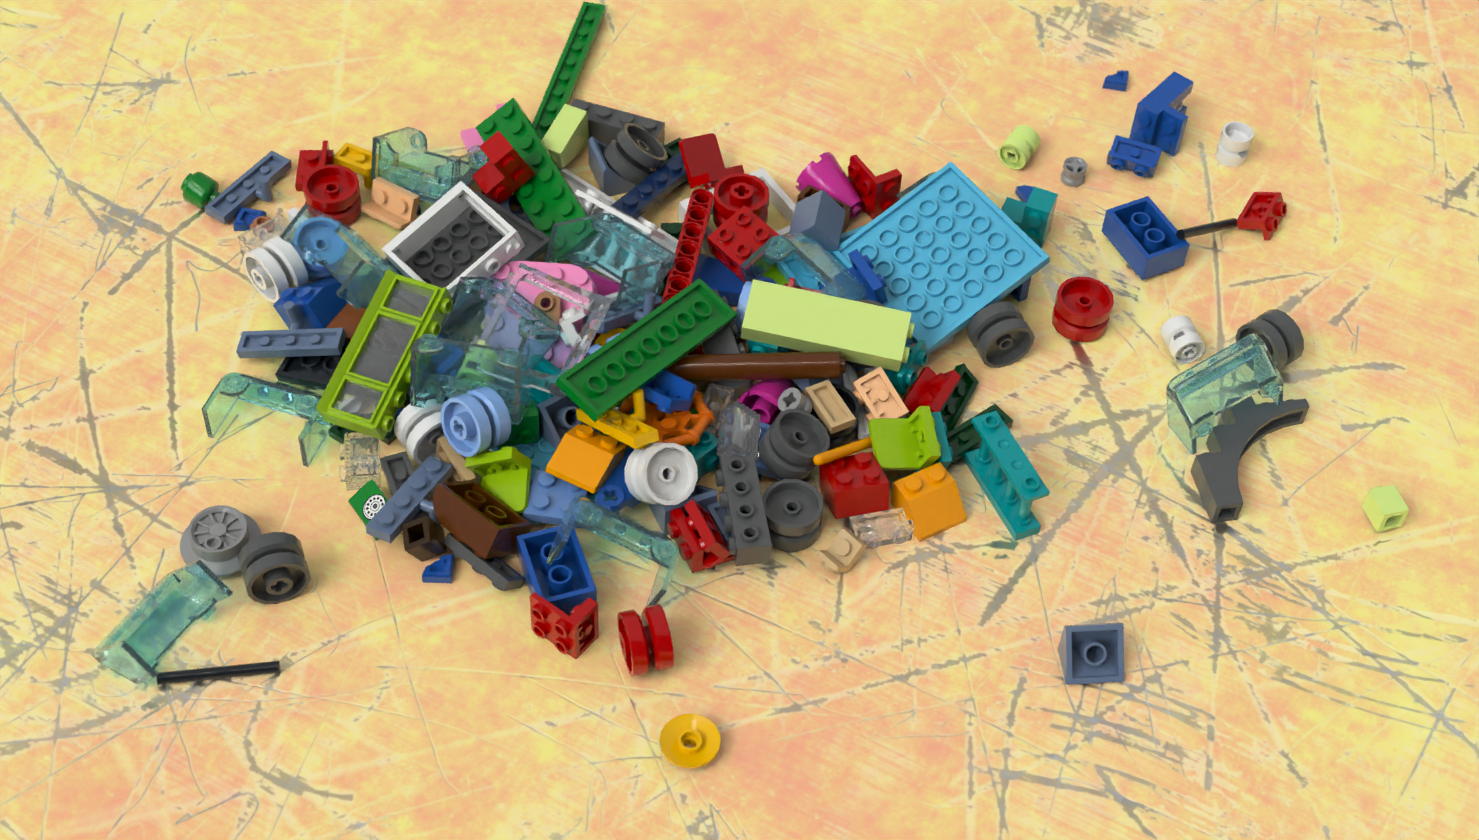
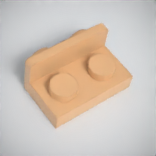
M381 177L373 179L370 202L361 205V211L369 214L373 219L389 224L391 228L403 229L416 220L420 196Z
M881 366L853 382V394L858 398L859 405H863L868 414L865 415L867 422L872 418H903L909 414L907 407Z

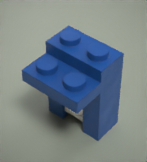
M1175 71L1172 72L1137 104L1129 139L1162 148V151L1174 157L1179 152L1189 117L1185 115L1187 107L1183 105V102L1191 93L1194 82Z

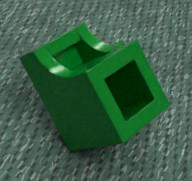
M534 399L508 402L507 408L511 419V433L508 440L498 447L539 442L538 408L535 407Z

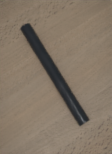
M1230 218L1180 229L1177 231L1176 236L1182 240L1237 227V219Z
M280 661L160 672L156 674L157 685L280 673Z

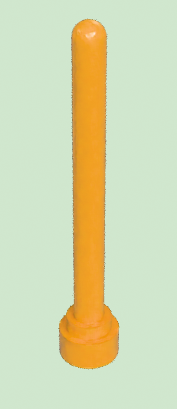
M869 436L814 456L813 462L816 465H822L871 448V438Z

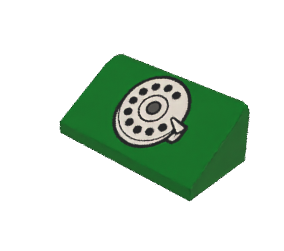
M371 479L348 501L366 526L388 499L374 480Z

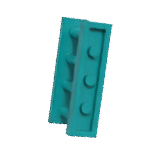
M997 411L972 418L971 422L982 438L979 449L966 452L963 460L1015 541L1039 533L1041 525L1031 511L1032 502L1049 496L1050 491Z

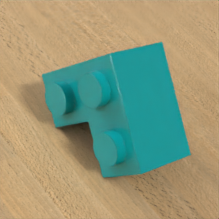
M1034 186L1027 203L1007 197L1001 210L1042 248L1051 229L1058 194Z

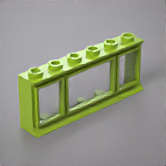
M387 269L316 406L317 411L326 422L384 440L387 432H390L393 428L394 418L399 408H402L405 404L406 394L410 386L415 383L418 377V370L422 362L427 359L434 338L438 337L441 331V324L445 316L452 309L453 299L446 287L441 288L408 278Z

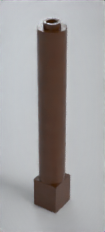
M840 351L687 354L668 368L667 371L689 382L840 379V373H845V357H840Z

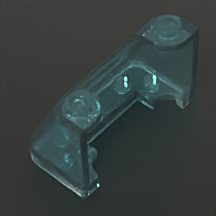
M405 127L373 137L371 179L373 181V179L381 177L419 195L420 200L435 203L460 181L469 188L475 181L472 175L489 161V158L481 150L480 145L469 148L467 154L459 157L427 151V138L425 134L418 129Z
M460 277L452 297V309L445 316L441 324L440 333L446 339L453 343H459L462 346L481 343L494 348L501 358L499 370L496 371L494 377L500 387L512 390L513 388H518L558 340L562 327L502 280L493 277Z
M424 334L411 346L410 406L424 408L426 401L430 399H436V403L442 404L446 397L451 398L459 394H466L475 388L487 386L495 390L503 399L509 411L511 424H520L531 403V388L524 354L513 348L490 347L439 338L433 334Z

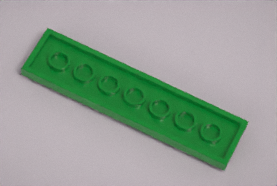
M514 97L475 127L484 142L499 130L535 173L514 194L534 227L552 239L551 247L548 251L557 263H560L598 233L582 204Z
M699 278L559 376L555 384L584 413L596 422L632 396L633 392L647 385L734 321L737 313Z

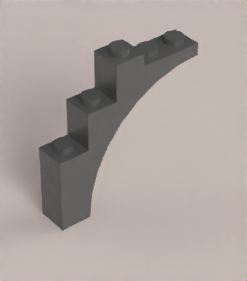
M1252 396L1234 397L1226 400L1221 414L1224 424L1211 427L1206 441L1209 452L1196 455L1190 471L1211 523L1238 519L1243 506L1238 486V465L1241 457L1255 442L1267 434L1284 427L1303 424L1310 407L1306 398L1271 403L1264 402L1261 404H1255Z

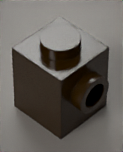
M428 516L401 525L405 551L421 562L447 553L446 545L443 543L445 540L443 527Z

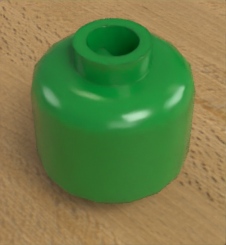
M200 171L188 174L181 185L183 198L200 209H205L204 207L220 194L218 192V182Z

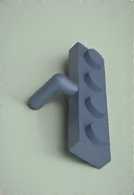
M270 151L204 207L206 214L226 224L239 213L241 207L245 208L257 197L265 202H271L273 199L271 185L292 168L291 160L274 151Z
M647 292L587 313L583 317V325L593 328V331L596 333H608L609 330L625 327L628 323L641 320L661 305L663 297Z
M288 301L284 304V309L292 323L290 330L243 331L236 350L240 359L341 355L347 334L344 328L302 329L303 321L294 303Z
M428 456L366 524V534L391 544L401 533V525L410 522L420 510L428 512L429 518L441 525L435 515L433 502L429 500L433 497L438 483H445L453 474V465Z

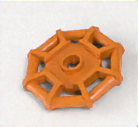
M695 390L689 411L674 410L672 414L658 410L657 404L645 402L646 420L643 423L658 430L659 441L656 442L695 446L700 442L699 438L706 428L713 424L715 416L704 403L702 394ZM633 395L623 402L618 411L626 415L629 414L632 408H634ZM695 408L698 414H691L690 410Z

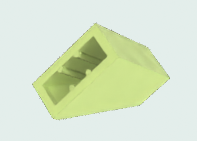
M564 104L542 139L560 169H563L588 146L587 111Z

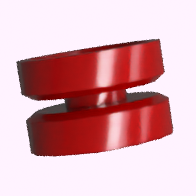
M325 165L312 170L304 178L303 192L306 199L305 205L308 217L323 215L334 219L344 227L356 221L360 216L362 201L359 180L356 173L350 168L341 165Z
M735 173L725 176L717 182L713 196V223L717 228L742 206H746L767 223L769 188L764 181L750 174Z
M1078 276L1067 279L1060 285L1057 291L1052 312L1054 328L1063 337L1075 342L1097 340L1104 335L1108 327L1109 316L1114 304L1112 292L1108 286L1091 277Z
M655 604L644 607L641 618L633 609L619 612L617 615L619 640L629 674L632 677L646 674L650 667V662L657 671L673 668L674 652L672 639L662 606Z

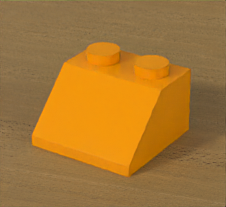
M578 424L565 433L546 466L545 472L595 494L621 462L627 446L611 436H604L595 432L589 426Z
M940 462L893 482L890 503L919 542L967 520L956 482Z

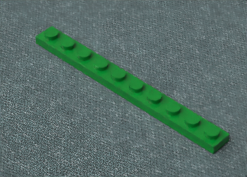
M584 1L532 123L541 140L564 104H569L606 13V5Z

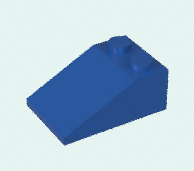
M367 274L331 276L288 288L280 294L279 300L273 306L289 330L292 323L284 309V304L288 301L294 303L303 321L302 329L326 328L368 281Z

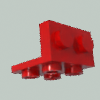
M714 133L685 138L678 143L691 188L704 186L705 189L714 188L723 177L735 173H744L742 165L725 168Z
M856 154L850 156L848 179L863 202L861 206L862 211L866 212L873 220L899 201L902 174L898 169H894L875 176Z
M681 507L671 510L670 523H667V530L671 539L675 540L682 560L686 561L692 573L707 569L703 563L704 549L699 544L698 538L687 522ZM729 555L718 564L733 560L735 557L734 555Z

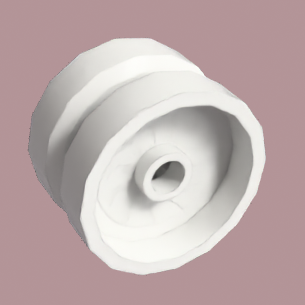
M277 235L263 243L262 248L256 247L243 256L244 268L252 284L266 300L272 303H276L279 300L280 294L284 290L307 284L308 273L304 262L294 247L281 236Z
M423 396L413 401L402 410L394 424L395 436L407 448L408 453L418 465H421L428 456L440 460L435 452L438 438L444 435L441 424V410L445 401L440 396Z
M653 442L644 449H634L628 457L624 468L625 483L629 492L637 500L647 504L677 505L690 496L695 489L698 479L697 464L693 455L684 446L676 443Z

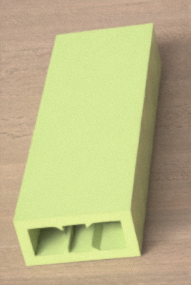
M753 279L742 324L741 338L803 352L840 351V357H845L846 361L874 367L881 366L883 369L899 372L901 363H907L910 347H905L906 338L912 339L915 323H910L911 312Z

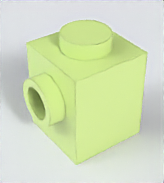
M1394 484L1383 487L1376 486L1370 489L1362 504L1363 510L1377 532L1401 527L1409 512L1408 506Z

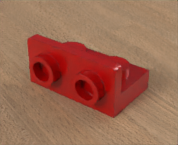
M323 140L322 150H300L295 182L296 191H303L304 178L309 172L321 166L334 164V150L329 149L328 140Z
M1253 192L1236 221L1238 229H1261L1264 240H1270L1274 232L1278 230L1282 218L1287 213V204L1283 201L1282 193Z
M928 366L923 368L902 400L909 414L912 415L919 406H930L931 412H939L961 376L955 370L944 374H936Z
M692 499L684 505L689 515L686 520L696 534L699 544L704 549L703 563L705 567L711 569L729 556L728 546L709 512Z

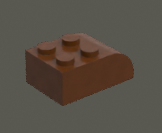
M474 480L438 483L433 497L435 515L442 526L454 534V538L457 541L467 544L478 557L483 559L518 554L517 536L530 533L533 527L532 523Z

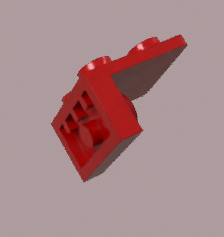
M742 206L707 237L710 253L745 283L753 277L752 263L779 240V234L750 209Z
M533 592L529 596L533 632L538 637L549 640L561 653L568 654L577 659L599 637L598 603L590 597L581 605H576L570 615H567L537 593Z

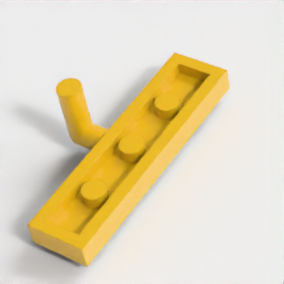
M347 142L333 156L335 165L350 168L353 172L363 175L366 189H372L373 179L381 177L420 196L432 182L431 174Z
M643 389L633 392L634 413L630 415L612 409L598 421L594 422L580 408L576 409L577 420L617 439V441L631 446L633 449H644L650 443L659 441L658 430L643 423L646 420Z

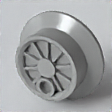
M212 506L200 511L191 520L181 537L180 552L186 565L193 571L210 577L228 576L241 571L238 560L241 548L248 541L262 534L258 524L250 516L230 506Z

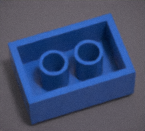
M1149 196L1106 210L1101 231L1141 280L1184 266L1190 244L1185 239L1180 240L1177 238L1176 233L1178 230Z
M573 523L517 536L518 559L526 578L530 595L533 592L537 593L567 615H570L573 608L578 604L581 605L588 597L597 602V590Z

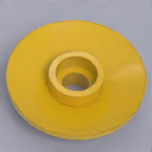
M682 714L676 716L664 725L660 734V748L663 755L671 763L682 768L702 767L710 763L720 749L721 738L717 727L713 722L701 715ZM687 744H692V745H694L695 747H693V748H688V747H685V746H686Z

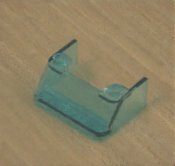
M306 203L280 235L282 240L300 248L304 252L302 257L310 264L315 265L319 263L323 265L342 284L336 294L357 310L360 307L367 309L387 269L399 274L356 231ZM395 288L391 296L401 292L402 290Z
M598 213L553 224L545 262L553 263L567 259L572 264L583 268L592 265L602 268L621 281L615 303V308L621 309L644 302L645 293H654L673 268L676 255L616 216L608 213Z
M806 233L774 236L741 264L745 280L752 282L753 279L758 280L775 263L783 261L791 255L824 285L819 293L854 301L868 300L865 285Z
M1250 334L1178 374L1168 383L1166 387L1168 426L1192 455L1197 453L1196 438L1205 437L1213 430L1215 416L1258 392L1262 398H1272L1278 406L1283 404L1284 380L1264 341L1257 334Z
M232 372L224 375L202 407L207 435L210 438H214L238 399L309 420L298 437L303 466L309 467L333 424L326 422L316 409L323 394L253 374ZM337 402L334 408L339 410Z
M585 495L575 496L567 506L546 563L550 565L553 563L567 544L572 528L576 524L659 564L660 566L646 606L657 604L668 590L679 557V550L676 544L666 534Z
M198 559L164 576L96 646L91 655L99 663L135 684L143 682L146 684L158 674L156 667L159 662L157 660L190 624L200 618L203 620L209 618L217 609L214 605L218 601L230 597L233 592Z

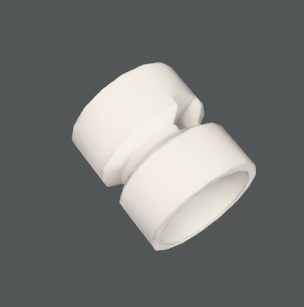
M1238 121L1226 123L1223 126L1217 146L1216 159L1221 164L1229 167L1243 165L1254 135L1252 128Z
M1184 315L1175 316L1162 325L1160 329L1161 337L1177 364H1190L1204 354L1205 344L1197 333L1191 318Z

